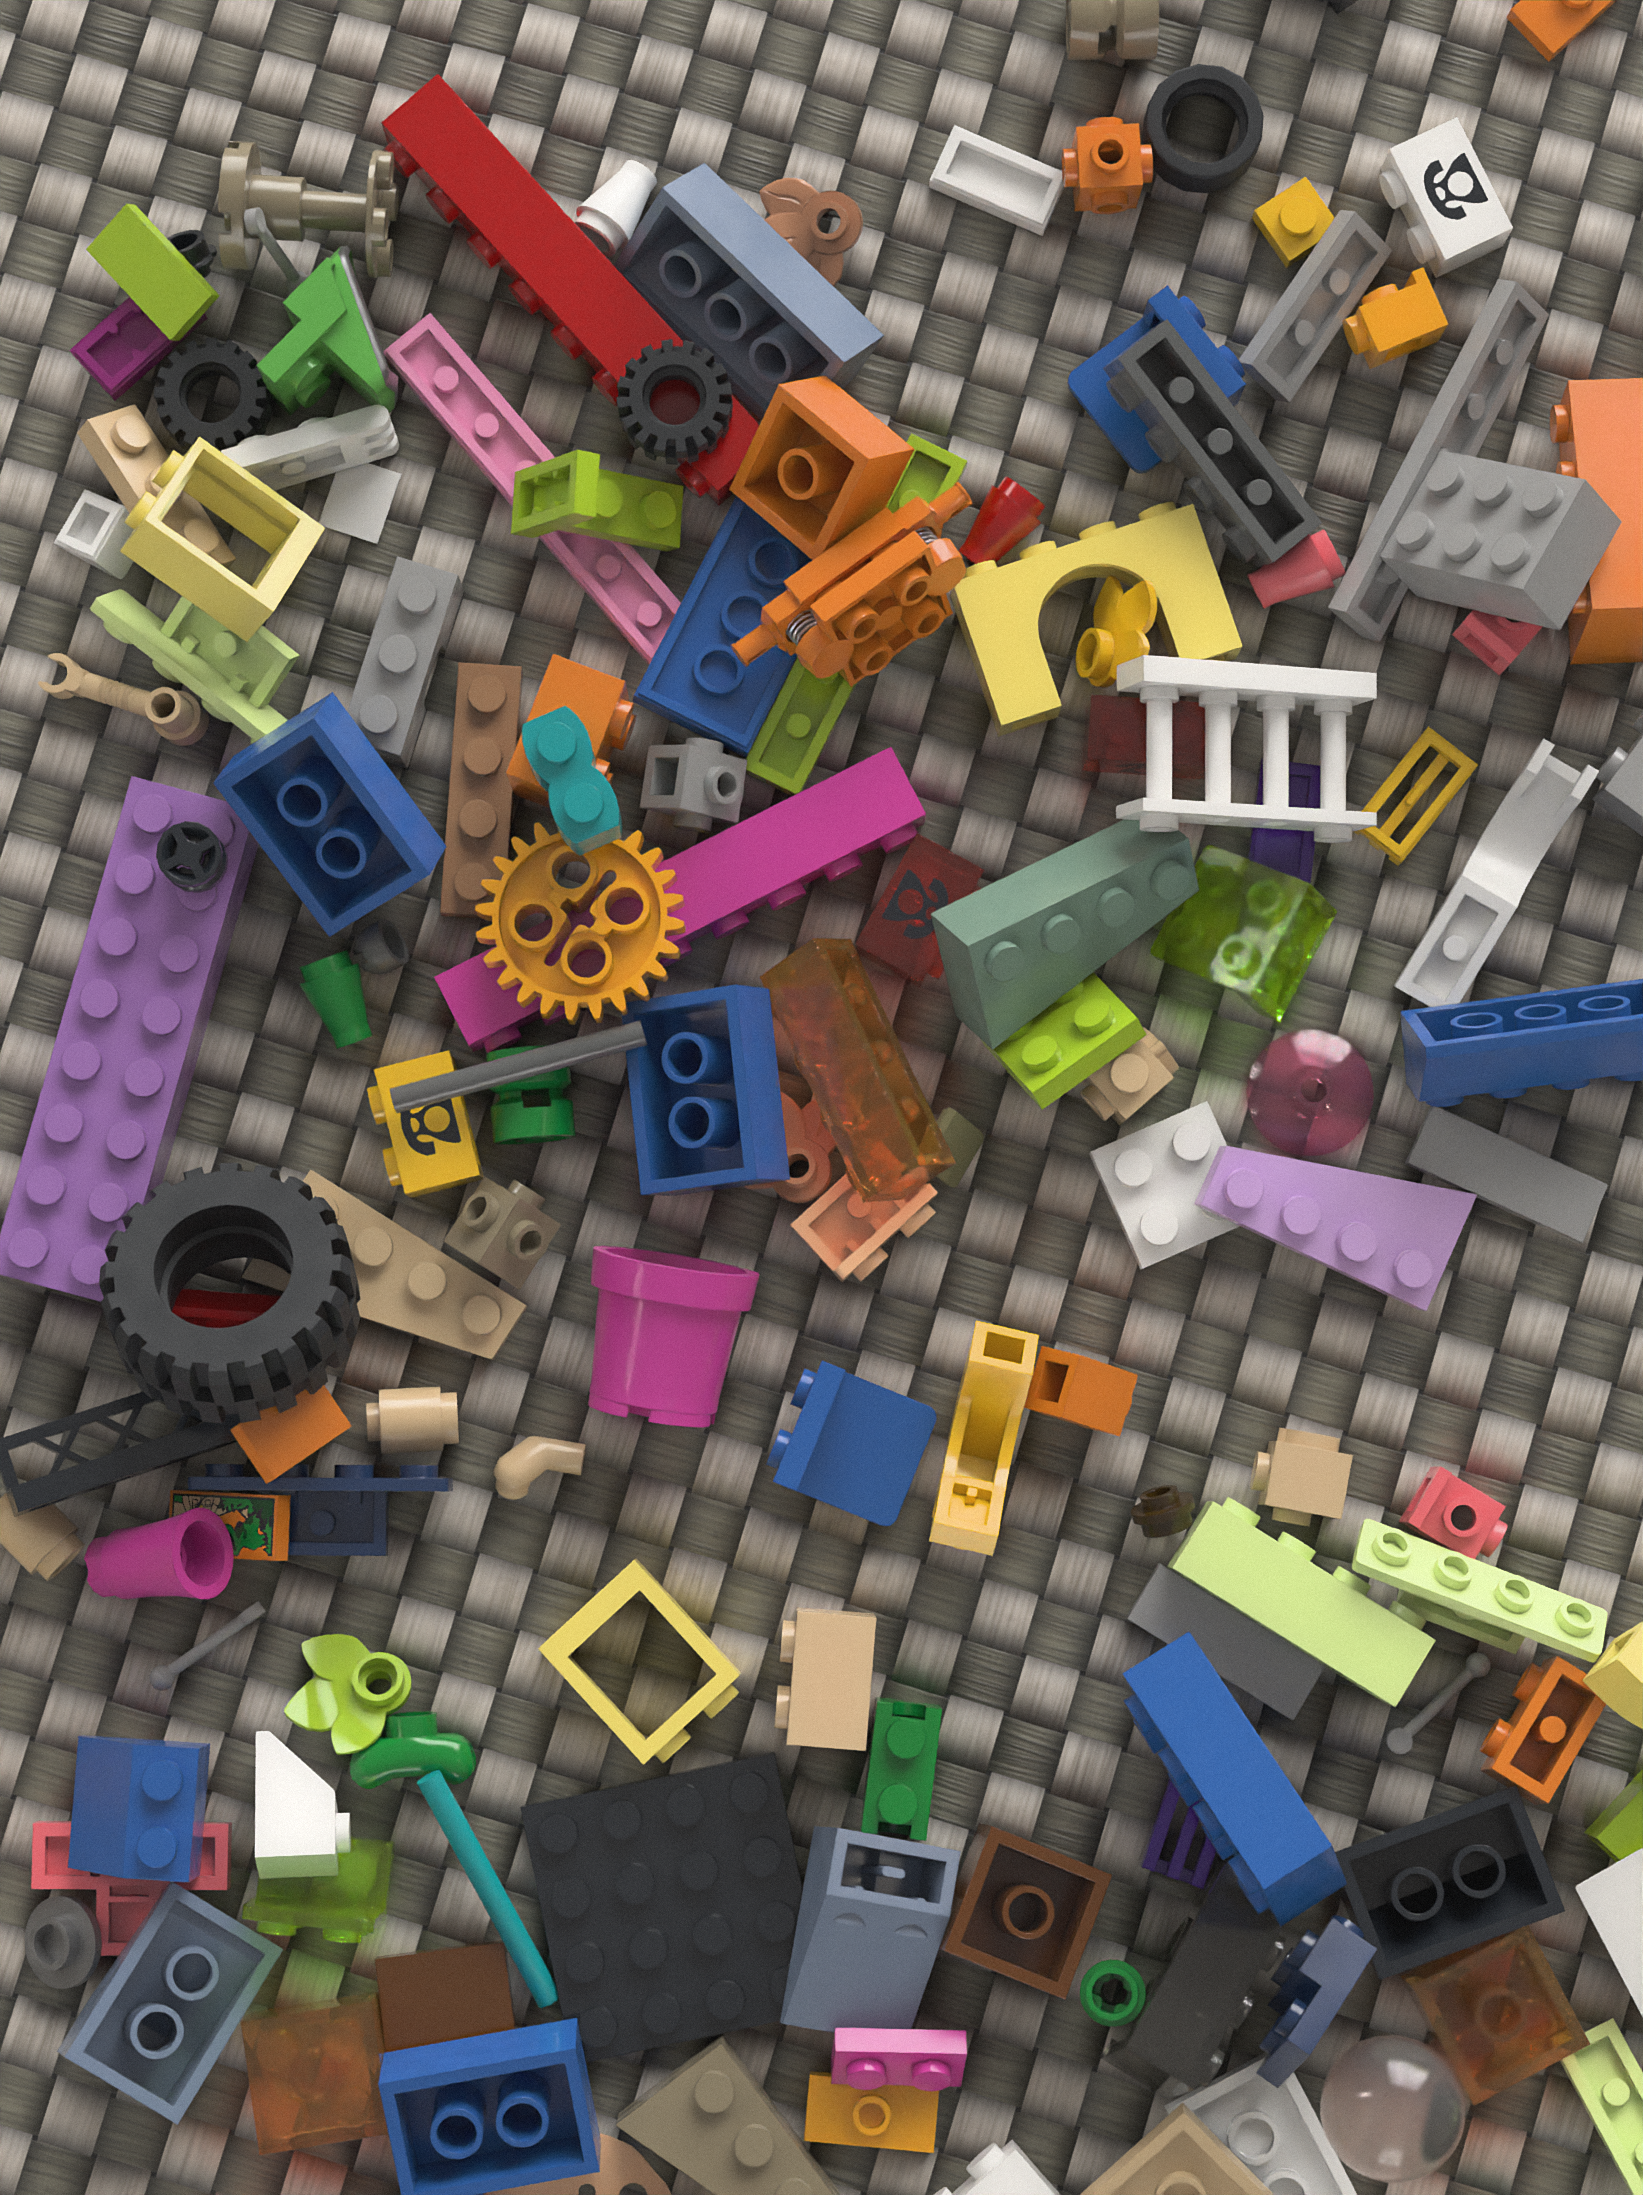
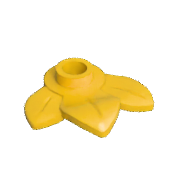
M1109 575L1094 606V628H1088L1083 633L1076 651L1077 672L1081 677L1088 678L1092 685L1102 688L1110 687L1117 680V665L1149 654L1150 645L1145 634L1153 626L1157 612V595L1151 581L1143 580L1124 593L1116 576Z

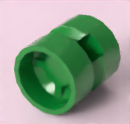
M547 1045L492 1051L486 1054V1060L489 1062ZM570 1066L489 1088V1090L499 1095V1102L491 1107L494 1144H534L576 1137L573 1101L563 1096L562 1091L571 1084ZM541 1094V1107L523 1108L521 1096Z

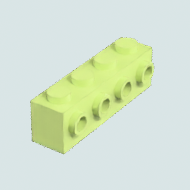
M1227 1497L1223 1506L1214 1501H1206L1167 1565V1568L1231 1606L1383 1703L1396 1707L1436 1641L1421 1631L1427 1621L1394 1600L1388 1610L1366 1597L1371 1586L1340 1566L1336 1568L1333 1575L1310 1562L1316 1551L1293 1536L1282 1532L1276 1541L1255 1528L1261 1517L1235 1500Z

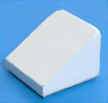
M85 489L54 544L118 579L126 576L134 562L120 552L134 530L124 523L129 515L125 506Z

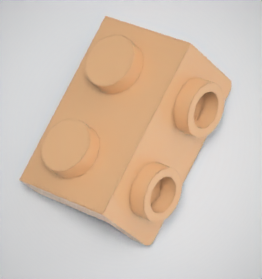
M883 1139L790 1226L841 1282L852 1273L861 1282L888 1258L889 1255L881 1246L899 1230L907 1238L911 1237L936 1213L928 1203L936 1197L938 1192L930 1183L926 1184L886 1139Z

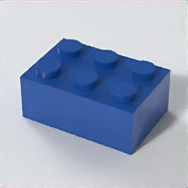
M333 692L234 755L213 782L329 937L429 876L447 847Z
M735 984L650 998L647 1002L644 1000L627 1002L628 1014L622 1015L623 1025L641 1020L647 1041L646 1046L626 1051L641 1195L678 1196L790 1180L769 989Z
M577 2018L383 2054L378 2085L401 2195H476L600 2172L601 2137Z

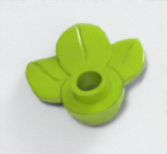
M322 1635L302 1642L303 1656L316 1677L308 1681L288 1702L284 1709L286 1718L307 1731L325 1732L331 1730L332 1743L337 1755L356 1753L368 1748L381 1736L386 1716L398 1711L410 1696L412 1680L408 1667L395 1655L385 1652L370 1653L363 1643L350 1635ZM377 1679H386L391 1683L390 1689L380 1695L371 1693L368 1687Z

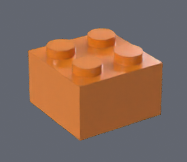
M825 375L782 383L778 385L729 490L809 558L814 560L886 508L914 448Z
M553 654L526 722L563 706L570 708L579 717L588 732L595 756L596 769L605 776L611 785L614 774L609 772L611 766L609 762L610 756L614 748L624 751L637 717L632 714L634 703L629 701L626 681ZM521 733L506 775L514 795L550 808L548 792L538 783L529 765Z

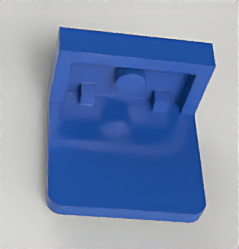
M1168 285L1147 301L1142 319L1070 373L1067 382L1070 392L1130 468L1139 474L1149 472L1163 460L1159 458L1147 442L1145 433L1149 428L1136 411L1126 412L1110 394L1106 386V382L1110 380V377L1103 370V367L1152 328L1168 319L1233 406L1238 404L1246 385L1242 380V377L1245 375L1244 369L1234 353L1225 345H1221L1218 348L1203 331L1206 323L1196 305L1186 296L1178 299Z
M821 1361L817 1373L804 1369L790 1405L802 1409L793 1433L780 1429L766 1465L778 1469L773 1482L878 1525H892L897 1520L936 1423L937 1417L934 1409L926 1404L845 1372V1369L825 1361Z

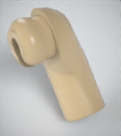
M530 1436L499 1458L494 1468L497 1492L507 1499H520L528 1494L530 1482L546 1470L581 1475L586 1444L540 1436Z

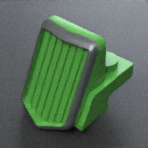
M340 246L330 258L327 257L283 302L293 329L256 365L272 399L290 416L301 405L304 408L311 407L325 394L331 384V380L328 377L334 371L371 405L384 406L390 413L395 408L397 402L398 376L388 367L356 278L351 249L348 246Z

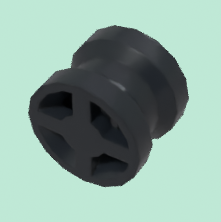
M185 821L171 826L163 833L157 844L156 859L160 870L176 887L186 892L201 893L212 889L221 882L227 871L228 855L225 846L210 828L198 822ZM209 850V853L204 855V861L202 862V864H200L203 858V853Z

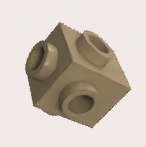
M484 1177L474 1194L466 1201L460 1216L443 1242L520 1290L538 1260L545 1254L549 1243L561 1224L540 1211L546 1199L520 1182L513 1179L508 1189H505L489 1178Z

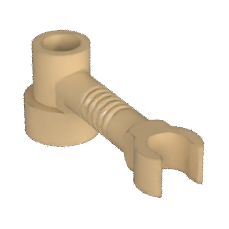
M53 653L48 655V657L57 664L67 668L66 679L58 685H50L42 681L38 682L43 690L58 699H69L73 696L85 697L144 716L153 722L156 731L162 737L178 746H188L196 743L203 737L208 728V712L202 703L185 691H175L169 687H160L150 692L128 684L119 683L118 681L82 669L79 664L61 653Z

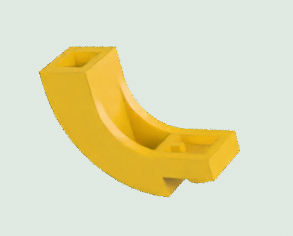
M976 1321L941 1468L932 1513L933 1521L929 1537L930 1542L993 1556L999 1534L1012 1455L1033 1376L1039 1335Z

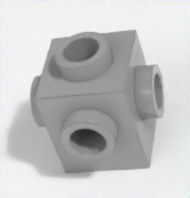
M686 738L684 745H649L639 808L673 816V827L692 832L710 833L712 823H738L740 806L744 797L747 760L723 754V743L703 738Z

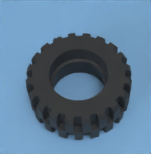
M221 1163L220 1171L204 1174L202 1167L183 1172L185 1180L173 1186L166 1180L151 1189L149 1193L152 1200L145 1206L139 1202L135 1203L122 1217L126 1231L116 1230L113 1232L105 1248L109 1262H105L100 1267L99 1286L104 1297L101 1304L120 1359L127 1372L134 1374L138 1387L151 1399L163 1397L166 1408L179 1415L188 1416L194 1408L199 1410L202 1421L222 1424L225 1422L226 1414H239L241 1423L261 1420L260 1411L276 1406L278 1412L282 1413L298 1405L295 1397L297 1394L305 1389L310 1394H315L328 1382L326 1367L329 1365L336 1369L342 1365L350 1351L347 1338L357 1334L360 1320L357 1303L361 1298L357 1275L344 1228L338 1225L335 1211L324 1198L317 1196L313 1198L311 1187L296 1177L289 1176L285 1182H281L278 1169L256 1165L254 1172L243 1171L241 1163ZM235 1258L260 1259L279 1266L291 1275L286 1290L268 1311L256 1319L238 1326L228 1328L202 1327L191 1324L172 1312L175 1301L183 1287L200 1271L221 1261Z

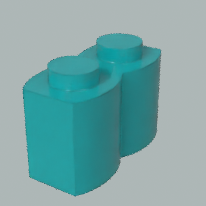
M563 706L524 723L522 726V742L525 754L536 780L548 792L550 809L557 829L565 843L580 856L621 838L622 820L615 793L605 776L596 769L590 737L579 717L570 708Z

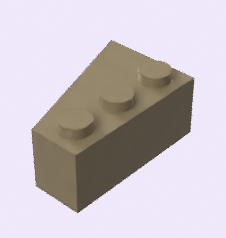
M723 2034L618 2114L617 2127L714 2195H840V2191Z

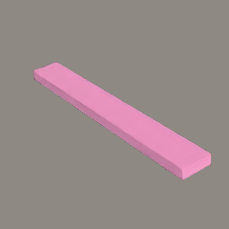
M429 313L383 351L386 361L513 507L515 472L555 457L433 315ZM560 530L538 536L639 655L650 665L681 602L630 544Z

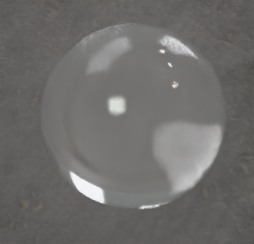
M1380 2035L1360 2041L1347 2049L1329 2070L1320 2098L1322 2126L1330 2146L1337 2156L1352 2170L1374 2181L1394 2184L1406 2183L1430 2175L1450 2158L1464 2130L1466 2117L1465 2099L1455 2071L1443 2056L1432 2047L1406 2036Z

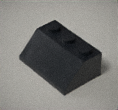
M1517 1786L1500 1790L1335 1851L1347 1885L1338 1891L1350 1921L1364 1933V1940L1377 1948L1370 1963L1378 1980L1565 1912Z

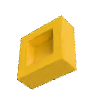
M1304 177L1255 209L1252 219L1285 267L1288 268L1313 251L1334 220V216L1309 180Z

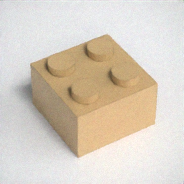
M797 1607L796 1621L783 1620L780 1662L793 1664L791 1686L778 1685L774 1728L787 1729L786 1745L866 1751L876 1616L874 1613Z

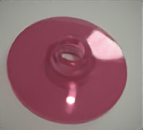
M1321 1030L1294 1031L1271 1042L1253 1063L1246 1087L1249 1113L1260 1133L1276 1147L1300 1156L1325 1155L1339 1150L1350 1143L1364 1128L1370 1116L1374 1098L1372 1077L1363 1057L1344 1039ZM1315 1079L1323 1085L1324 1096L1321 1101L1310 1102L1304 1098L1301 1088L1305 1080Z

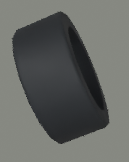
M1197 64L1176 70L1157 86L1147 105L1143 122L1142 144H1151L1153 169L1163 181L1182 191L1210 193L1229 187L1247 172L1262 140L1264 115L1257 94L1241 76L1222 66ZM1194 95L1214 97L1227 104L1235 113L1239 124L1238 141L1232 152L1222 160L1213 163L1192 162L1177 154L1170 146L1166 134L1167 117L1172 108L1182 99Z

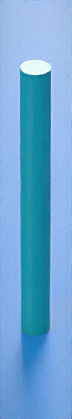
M436 1770L425 1775L417 1781V1785L539 2008L551 2005L559 1999L556 1983L440 1770Z

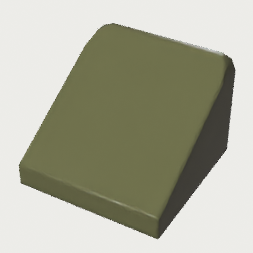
M950 1107L947 1110L943 1109L914 1160L915 1168L944 1185L955 1188L980 1148L984 1135L957 1111Z

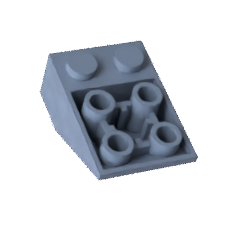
M814 1826L780 2023L832 2033L835 2032V2028L911 2029L950 1918L961 1851L842 1828Z

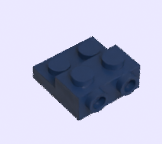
M1331 1916L1319 1934H1315L1307 1929L1295 1947L1289 1949L1270 1978L1279 1988L1268 2006L1280 2015L1271 2025L1258 2046L1267 2053V2056L1256 2073L1276 2088L1310 2056L1377 1948L1364 1940V1933L1361 1929L1344 1917Z

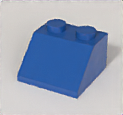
M79 1735L68 1868L127 1879L190 1882L198 1877L201 1870L210 1743Z

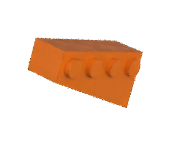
M1643 378L1568 380L1560 405H1552L1550 411L1552 443H1559L1560 461H1558L1556 466V474L1586 479L1622 521L1568 615L1570 665L1643 662Z

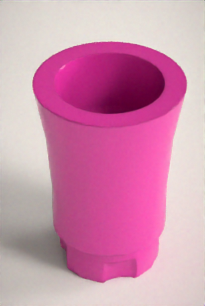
M194 1508L165 1520L141 1526L120 1528L110 1533L107 1537L95 1538L87 1547L84 1560L88 1568L87 1582L92 1590L101 1597L117 1596L125 1600L166 1596L211 1599L219 1595L227 1586L233 1569L234 1554L231 1537L220 1517L209 1509Z

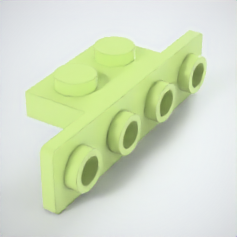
M122 589L96 597L91 605L90 610L104 621V628L109 634L124 643L134 644L153 659L152 664L162 676L187 686L202 698L201 703L211 715L222 721L235 724L251 737V744L288 721L268 703L300 655L264 626H261L249 641L246 642L183 596L166 622L162 621Z
M1371 1519L1364 1520L1359 1530L1352 1569L1357 1573L1399 1588L1396 1602L1412 1610L1425 1620L1513 1654L1517 1653L1525 1637L1592 1663L1596 1662L1602 1653L1607 1621V1612L1604 1609L1407 1534L1399 1529Z

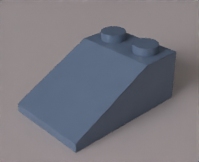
M170 1881L92 1993L57 2052L178 2125L283 1949Z

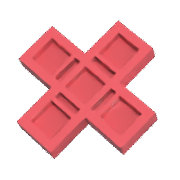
M71 1821L34 1822L31 1889L96 1890V1919L99 1924L102 1940L101 1956H119L170 1881L119 1878L68 1868ZM204 1822L200 1875L190 1882H174L185 1890H228L231 1888L232 1822Z

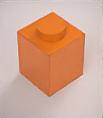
M1041 1346L1024 1408L1080 1427L1120 1437L1125 1418L1131 1408L1132 1394L1138 1375L1079 1354Z

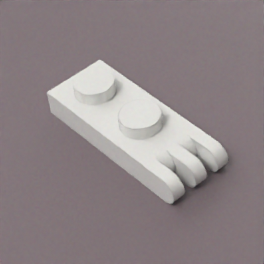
M372 405L332 418H311L301 423L298 428L271 436H251L242 440L237 446L221 450V452L275 491L392 456L398 451L399 441L387 408L381 405Z

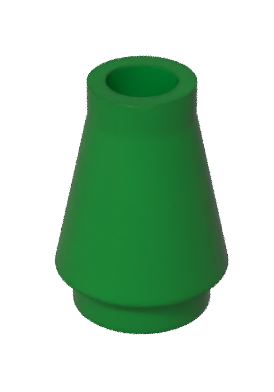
M347 950L299 967L305 981L299 984V986L330 1032L337 1049L373 1036L367 1019L359 962L352 964Z
M1104 1960L1093 1965L1084 1975L1080 1985V2000L1085 2012L1090 2018L1101 2025L1117 2027L1131 2022L1141 2012L1145 2002L1146 1991L1142 1977L1134 1967L1120 1960ZM1110 1979H1118L1123 1982V1988L1127 1990V1995L1123 2002L1112 2003L1106 1999L1103 1988L1104 1984L1109 1982Z

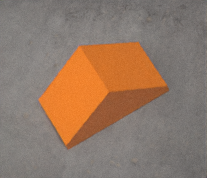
M325 1385L315 1394H310L306 1389L295 1396L298 1405L282 1413L278 1412L276 1406L260 1411L261 1420L240 1422L230 1429L266 1484L352 1427Z

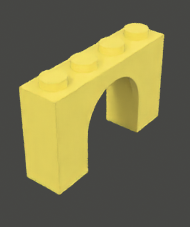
M1174 502L1158 504L1139 513V522L1116 528L1114 521L1100 523L1080 532V541L1057 548L1055 541H1046L1019 553L1021 560L997 568L996 562L990 560L966 568L964 577L951 590L950 597L998 737L1058 717L1062 704L1040 643L1038 619L1042 608L1049 598L1062 587L1077 580L1093 577L1107 578L1109 575L1116 576L1119 582L1131 588L1143 580L1151 581L1157 595L1155 618L1169 657L1231 661L1237 658L1242 648V643L1193 504L1176 509Z

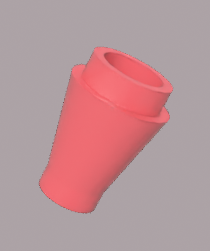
M1323 529L1311 536L1308 534L1274 563L1262 566L1248 574L1247 577L1261 606L1265 609L1278 602L1334 588L1333 581L1344 576L1346 572L1333 544Z

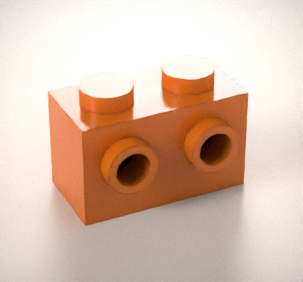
M1559 1656L1545 1659L1540 1667L1533 1662L1530 1663L1512 1693V1696L1519 1699L1520 1702L1508 1723L1498 1718L1480 1747L1479 1751L1488 1756L1480 1771L1508 1788L1517 1786L1519 1794L1535 1805L1548 1804L1606 1706V1703L1582 1681L1587 1674Z

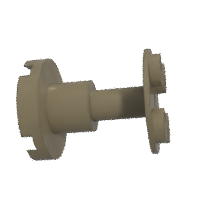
M228 142L230 148H225L223 153L218 193V212L224 213L226 231H231V234L218 233L220 257L224 269L250 271L254 268L260 239L257 234L250 235L244 223V212L246 209L260 207L265 216L266 227L275 240L303 242L306 229L365 233V256L369 278L392 276L394 246L393 240L388 239L389 221H397L399 209L398 183H393V152L374 150L372 152L366 194L308 191L305 177L262 175L260 153L256 142Z

